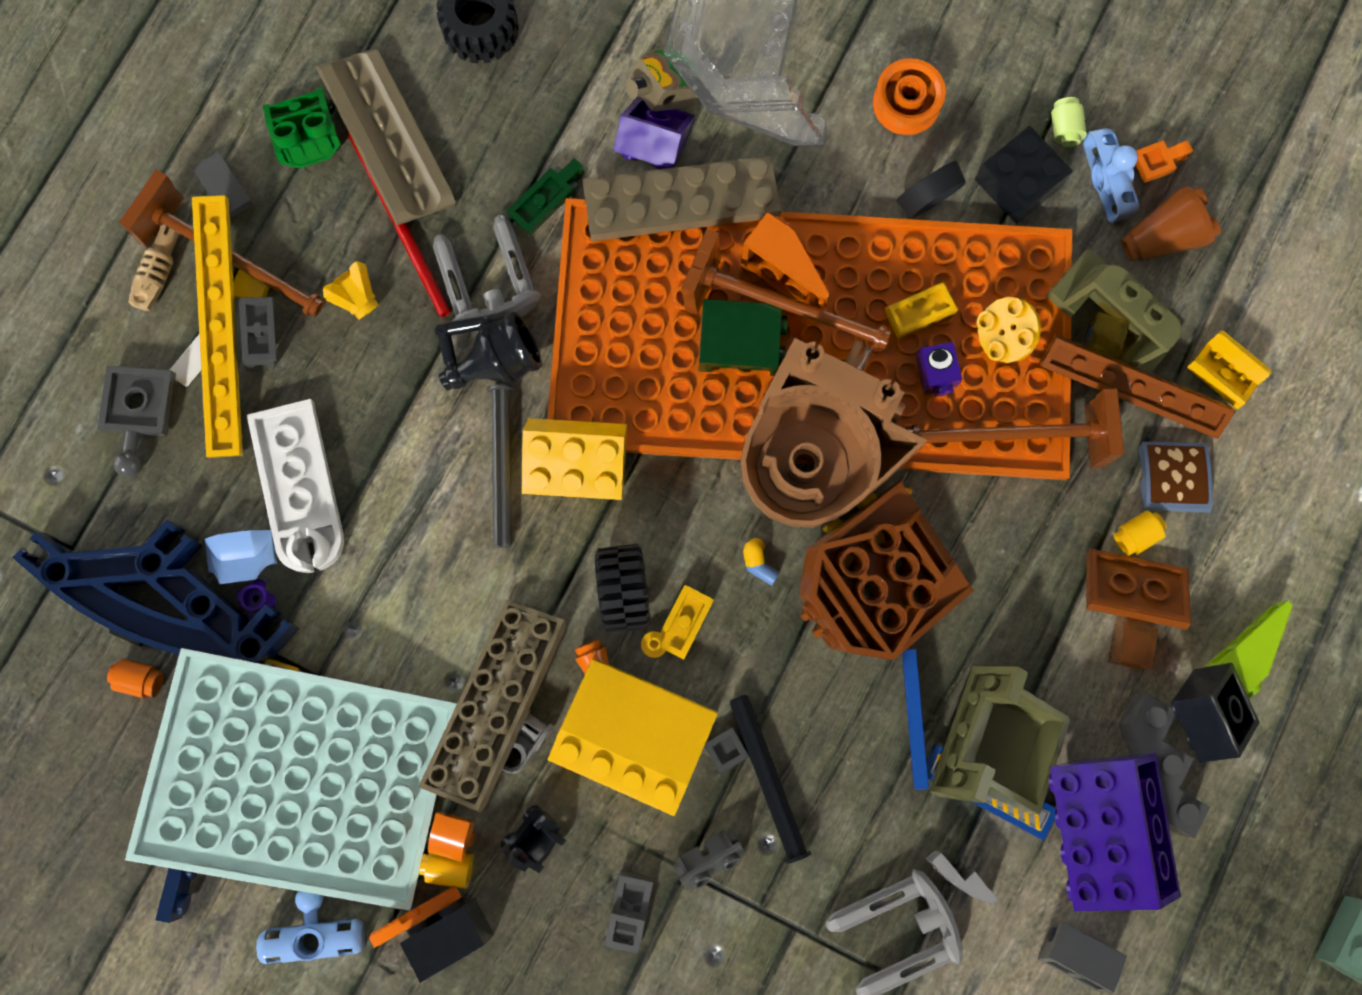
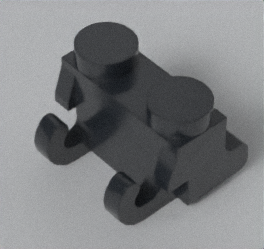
M534 805L524 813V822L517 831L507 834L502 839L500 847L501 851L506 855L505 859L513 866L524 872L531 868L540 873L545 868L541 864L545 856L556 843L563 846L567 840L558 832L561 829L558 826L559 824L539 806Z

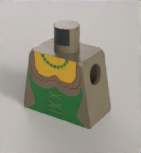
M672 40L642 55L637 60L629 75V79L626 81L627 94L631 98L641 96L650 110L654 112L693 107L705 87V84Z

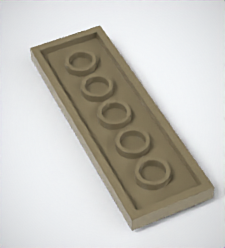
M771 156L582 179L591 241L761 220L767 212L774 217H781V206Z

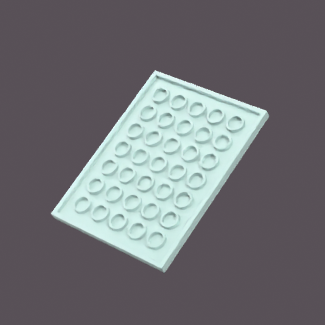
M181 648L125 860L410 911L436 800V794L418 786L457 703Z

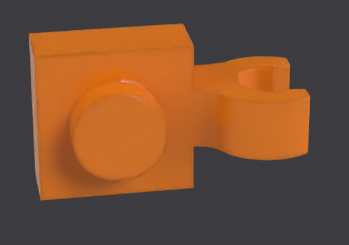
M1164 140L1136 150L1138 161L1135 166L1143 183L1173 173L1177 168L1175 164L1187 160V155L1193 152L1189 141H1183L1167 148Z

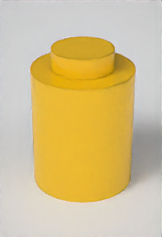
M431 853L423 854L419 874L424 875V881L428 884L467 889L471 879L474 855L466 853L464 862H459Z

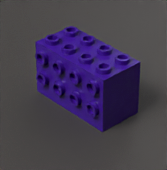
M1156 753L1082 759L1051 766L1049 786L1051 792L1055 794L1057 805L1054 814L1055 823L1058 829H1061L1063 841L1060 854L1063 864L1067 866L1069 878L1066 884V891L1069 900L1073 902L1074 911L1160 910L1180 898L1181 892Z

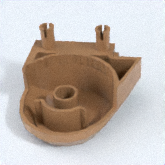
M794 338L746 435L740 462L744 487L753 503L769 518L788 526L813 528L832 522L845 515L875 491L927 442L926 439L895 424L906 406L900 402L905 392L900 390L898 383L894 382L893 385H890L891 379L882 381L863 372L870 356L873 354L872 348L866 345L861 357H859L858 354L864 343L854 342L846 361L843 362L825 353L820 344L818 348H815L816 342L804 343ZM800 459L807 460L812 466V471H800L796 468L795 462Z

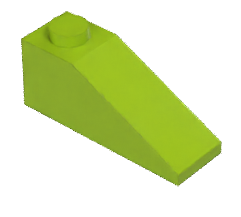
M1289 600L1271 605L1204 667L1233 663L1248 698L1257 694L1263 687L1260 683L1270 673L1293 605Z

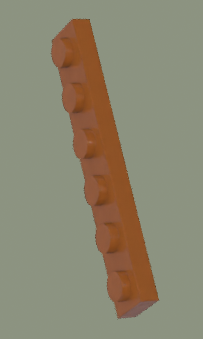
M1054 334L1039 361L1041 367L1097 390L1117 388L1119 399L1217 439L1236 412L1230 405L1058 334Z

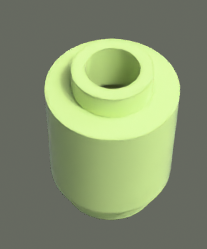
M1066 97L1057 100L1051 112L1054 140L1057 144H1061L1062 147H1075L1087 136L1083 105L1079 103V99L1076 97Z

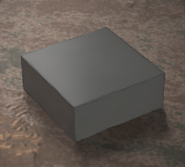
M732 727L706 742L704 746L719 774L749 758Z

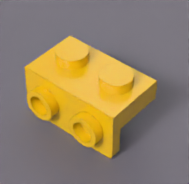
M1220 330L1211 338L1187 366L1198 379L1205 382L1222 399L1229 402L1237 410L1248 401L1257 386L1269 377L1272 372L1269 367L1223 330Z

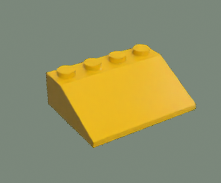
M593 658L547 760L675 816L718 712Z

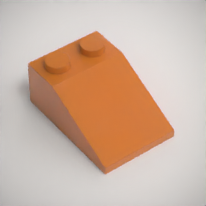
M767 212L744 242L741 267L780 294L825 310L830 294L797 234L791 229V225L780 216L774 217Z

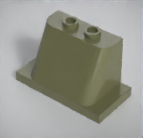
M1090 248L1082 252L1046 294L1068 317L1075 314L1087 298L1090 297L1134 338L1119 356L1118 360L1152 373L1182 336L1180 322L1173 313L1123 267L1107 265Z
M972 666L929 792L938 797L985 803L988 796L1023 812L1040 815L1049 788L1050 767L1055 766L1071 718L1023 689L1028 672L1022 668L1012 666Z

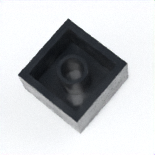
M1029 125L985 161L974 180L1017 225L1058 191L1067 181L1073 170Z
M1233 663L1193 669L1172 701L1174 715L1181 721L1186 732L1188 745L1195 751L1200 763L1240 758L1260 723Z
M462 897L439 911L438 913L441 918L435 920L433 915L406 930L409 937L402 941L400 945L420 983L481 948L494 936L475 898L465 902Z

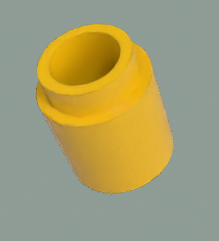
M1146 510L1119 526L1118 532L1114 533L1113 537L1125 555L1130 556L1133 553L1138 555L1166 537L1164 530L1167 529V525L1158 513L1152 514Z

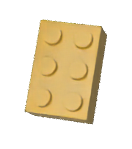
M528 418L523 429L522 494L622 500L625 484L627 424Z

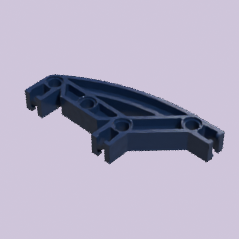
M167 519L143 546L69 553L51 536L35 532L29 539L33 543L40 544L49 553V557L40 564L37 562L39 558L34 554L28 553L25 548L19 549L12 557L60 599L95 622L137 642L179 655L181 648L264 665L266 660H273L300 629L292 621L282 620L280 623L281 627L270 638L264 635L265 629L274 617L279 618L282 614L277 608L265 604L248 623V617L196 572L182 569L201 548L202 544L194 537L184 534L180 538L182 542L170 553L167 552V548L178 534L182 535L185 531L179 524ZM160 556L161 565L159 569L153 572L152 562ZM63 566H65V575L61 580H59L58 572ZM150 584L188 617V620L186 621L149 607L129 597L117 588L120 586ZM208 598L210 600V608L205 614H202L200 612V604L204 599ZM257 640L260 644V651L255 657H251L248 651L249 646L253 641Z

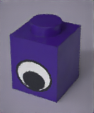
M954 342L923 347L915 358L924 394L934 392L935 396H944L953 393L954 388L962 381Z

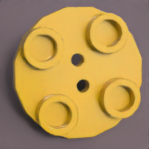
M1014 297L997 299L977 317L980 344L987 356L993 361L1005 363L1021 361L1033 352L1039 342L1041 333L1040 317L1035 308L1024 299Z

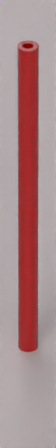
M346 129V133L439 317L448 316L451 310L407 223L396 226L349 131Z

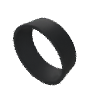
M953 161L932 172L898 197L896 202L910 218H915L938 205L966 183L958 162Z

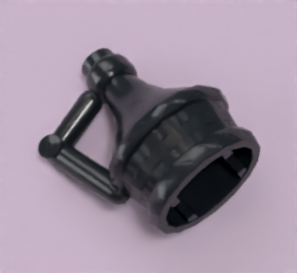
M516 312L507 313L504 319L493 322L487 316H480L439 324L435 328L443 362L446 365L444 371L439 373V379L447 391L460 389L468 381L475 379H489L506 383L508 386H515L528 372L537 371L542 367V359L537 344L527 325ZM479 330L467 356L460 363H456L451 336Z

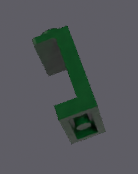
M703 299L698 372H711L712 367L770 371V376H775L786 354V347H780V335H786L787 316H782L781 308L767 303Z

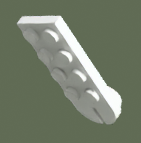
M307 399L248 414L250 434L278 558L288 568L301 573L314 572L313 567L319 570L330 567L338 560L343 551L344 534L314 401ZM309 543L314 545L315 554L313 559H311Z

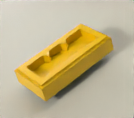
M943 281L886 307L884 312L897 338L900 339L957 313L958 308Z

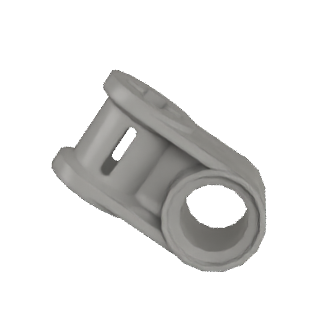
M530 709L512 747L520 751L521 762L514 768L504 765L502 771L510 774L522 772L536 752L544 745L555 726L551 723L547 725L533 716ZM527 724L530 725V726L533 727L535 730H537L539 733H538V734H535L534 732H532L531 730H529V729L526 727V725H527Z

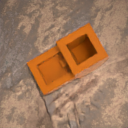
M446 812L436 813L429 837L428 853L464 862L467 848L473 846L476 832L473 831L475 820Z

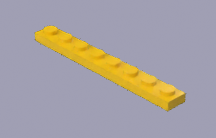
M225 195L192 197L206 457L243 456L229 198Z

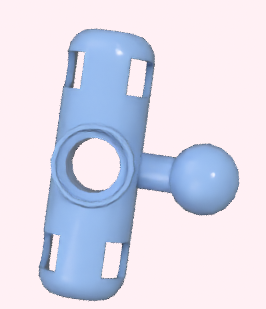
M1103 128L1090 131L1083 141V147L1091 169L1094 188L1099 192L1107 219L1110 223L1129 219L1135 216L1140 208L1132 184L1134 180L1133 167L1138 161V154L1131 146L1123 145L1120 147L1116 134L1111 129ZM1095 147H1097L1100 156L1099 158L1095 157L1093 154V149ZM1113 204L1117 206V214L1112 211Z
M298 891L295 903L297 908L303 912L304 924L267 929L259 935L256 945L258 960L263 964L311 961L348 954L355 955L360 953L366 946L365 924L360 919L318 923L317 910L323 903V895ZM351 923V930L337 931L339 924ZM280 931L279 938L266 939L268 932ZM310 933L318 938L319 946L316 951H310L304 946L305 934ZM351 948H352L351 951L338 952V950L351 949ZM280 957V959L273 960L267 958Z

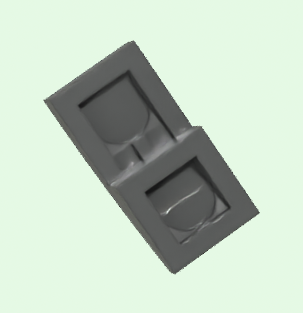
M621 870L605 941L606 947L639 953L654 877Z

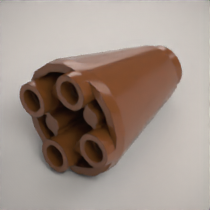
M1189 186L1180 188L1129 230L1127 236L1121 239V243L1130 261L1136 259L1141 261L1203 248L1213 244L1215 236L1221 234V228L1216 218L1209 216L1205 207L1208 204V200L1204 191L1200 187L1194 190Z

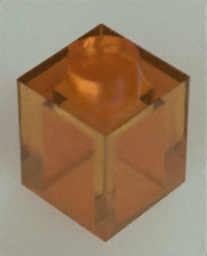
M1127 618V621L1114 623L1108 662L1138 670L1152 668L1159 628L1147 626V621Z

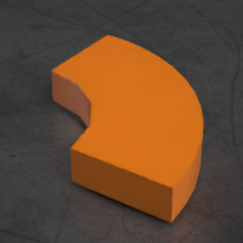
M452 886L371 933L369 939L373 947L375 948L462 898L457 887Z

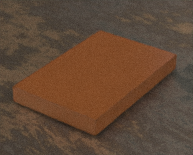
M1090 548L1086 554V609L1187 630L1191 625L1188 568Z

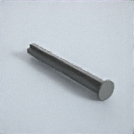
M502 384L488 386V392L491 393L493 545L497 548H508L512 545L510 393L514 391V387Z

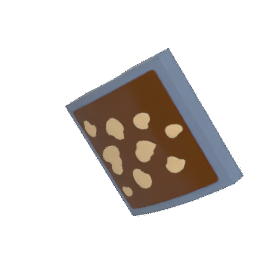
M1142 441L1138 448L1143 472L1139 485L1144 510L1210 513L1213 498L1208 445L1201 443Z

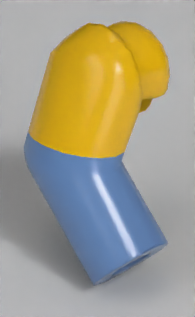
M752 538L745 544L743 549L746 569L772 586L780 571L765 563L763 550L766 546L764 541L760 538Z

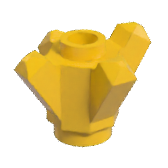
M356 261L349 267L350 272H344L333 283L323 287V295L326 301L349 311L358 320H361L377 308L379 303L375 300L376 296L372 292L366 264Z

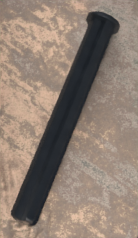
M747 695L736 697L730 701V706L788 858L785 860V863L790 864L812 855L811 851H807L749 697Z

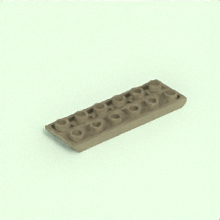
M373 48L347 58L317 65V71L396 226L454 206L453 193L378 49Z
M509 600L505 601L418 787L479 813L485 808L565 632V620Z

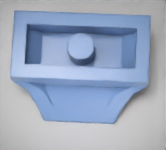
M248 530L217 534L205 539L208 572L214 573L219 584L256 580L266 566L277 564V554L271 530Z

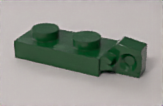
M573 158L563 169L559 166L555 169L550 168L506 211L507 215L531 236L565 203L566 198H570L574 194L575 190L579 187L576 182L585 173L583 165Z

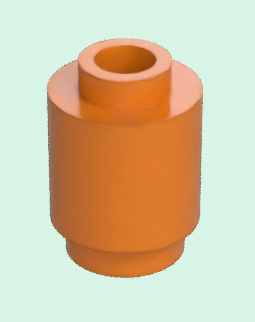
M125 658L120 659L118 663L112 664L107 675V682L110 683L112 691L146 699L148 696L156 697L161 690L164 680L163 671L157 670L156 666Z

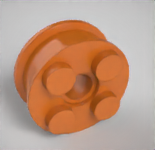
M907 58L893 62L883 70L877 82L873 96V110L876 118L886 129L895 134L916 135L926 131L937 120L940 109L945 101L946 86L943 77L935 67L920 59ZM903 94L915 97V99L908 100L903 96Z

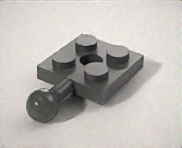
M107 366L97 429L103 432L125 433L123 452L115 457L113 463L115 471L122 477H133L141 470L142 462L136 454L139 434L167 436L176 378V373L172 370ZM137 393H143V404L139 408L132 409L130 406L131 398Z

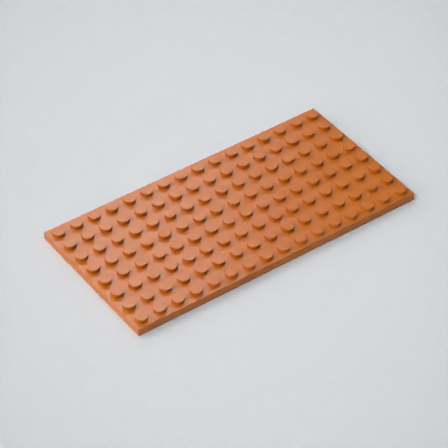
M566 198L547 419L627 424L626 453L741 460L746 435L758 414L760 404L775 376H770V371L712 367L711 372H698L703 303L698 315L685 311L682 285L696 256L705 231L709 229L719 233L721 260L717 267L719 268L718 272L779 293L741 267L744 242L761 220L591 241L585 199ZM781 211V217L789 222L792 227L791 229L797 234L830 294L825 310L878 330L881 324L885 325L886 329L891 330L885 349L878 348L876 350L872 348L874 344L872 341L782 309V316H787L786 335H780V347H786V353L794 338L804 343L816 342L815 348H818L820 344L825 353L845 362L854 342L864 343L858 354L859 357H861L866 345L872 348L873 354L870 356L863 372L882 381L891 379L890 385L897 382L900 390L905 392L900 402L906 406L899 420L895 423L904 429L912 425H918L919 430L1070 424L1071 379L1041 367L1039 361L1054 334L1071 340V316L1068 317L1046 294L1072 265V229ZM944 281L958 308L957 313L898 339L884 312L885 308ZM715 284L712 287L709 286L704 298L708 300L764 303ZM1005 297L1020 298L1027 301L1035 308L1040 317L1041 324L1039 342L1033 352L1023 360L1012 363L993 361L987 356L980 344L977 326L979 314L985 311L997 299ZM954 342L962 381L954 388V392L944 396H935L934 392L924 394L915 358L923 347ZM1070 437L925 443L898 470L1067 480L1070 478ZM800 459L795 464H810V462Z

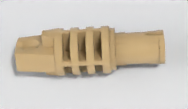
M164 224L160 226L152 248L145 250L137 273L134 276L128 301L130 305L150 312L164 288L173 265L171 254L180 236V233L171 228L168 229V226Z

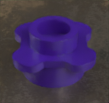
M262 579L254 580L251 585L246 586L236 595L237 602L241 603L242 607L247 610V616L253 618L265 604L274 607L277 602L276 596L269 593L266 588V582ZM259 596V601L255 602L254 597Z

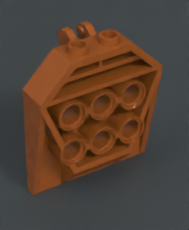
M899 481L807 548L799 593L805 604L802 605L803 610L800 616L805 621L809 619L813 622L817 621L818 624L812 629V634L815 638L822 637L827 646L832 650L836 649V651L895 660L974 590L903 483ZM879 531H882L885 536V543L882 547L876 542V536ZM848 554H851L854 559V566L850 571L844 565L845 557ZM899 558L904 565L900 575L895 570V563ZM869 581L873 587V592L867 599L863 593V588ZM917 586L922 591V597L919 602L915 601L913 594ZM888 609L891 614V621L885 626L882 621V615Z

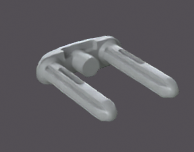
M504 215L495 217L493 229L516 294L508 302L504 301L501 290L493 289L483 294L486 309L480 311L478 308L473 309L451 241L442 234L434 238V253L455 314L452 322L480 316H487L493 322L504 319V316L511 312H516L520 317H523L533 311L539 304L541 293L534 290L512 223ZM512 257H516L523 275L522 280H518L511 262ZM453 276L456 277L462 295L461 300L456 298L451 282V277Z
M913 869L911 877L833 912L826 920V928L830 932H843L922 896L926 899L929 908L914 914L921 932L926 934L936 928L940 929L943 937L942 942L863 978L856 986L857 995H881L950 962L959 965L963 957V947L954 916L943 895L923 871ZM902 891L900 896L874 908H869L871 904ZM933 957L931 961L900 974L901 971Z

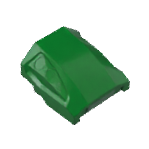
M323 87L317 88V91L276 104L263 105L266 125L275 155L280 164L295 168L310 166L330 159L341 145Z

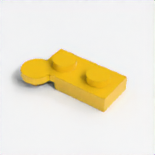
M684 585L661 632L652 631L645 634L642 638L641 649L643 653L650 658H659L667 651L684 660L714 599Z

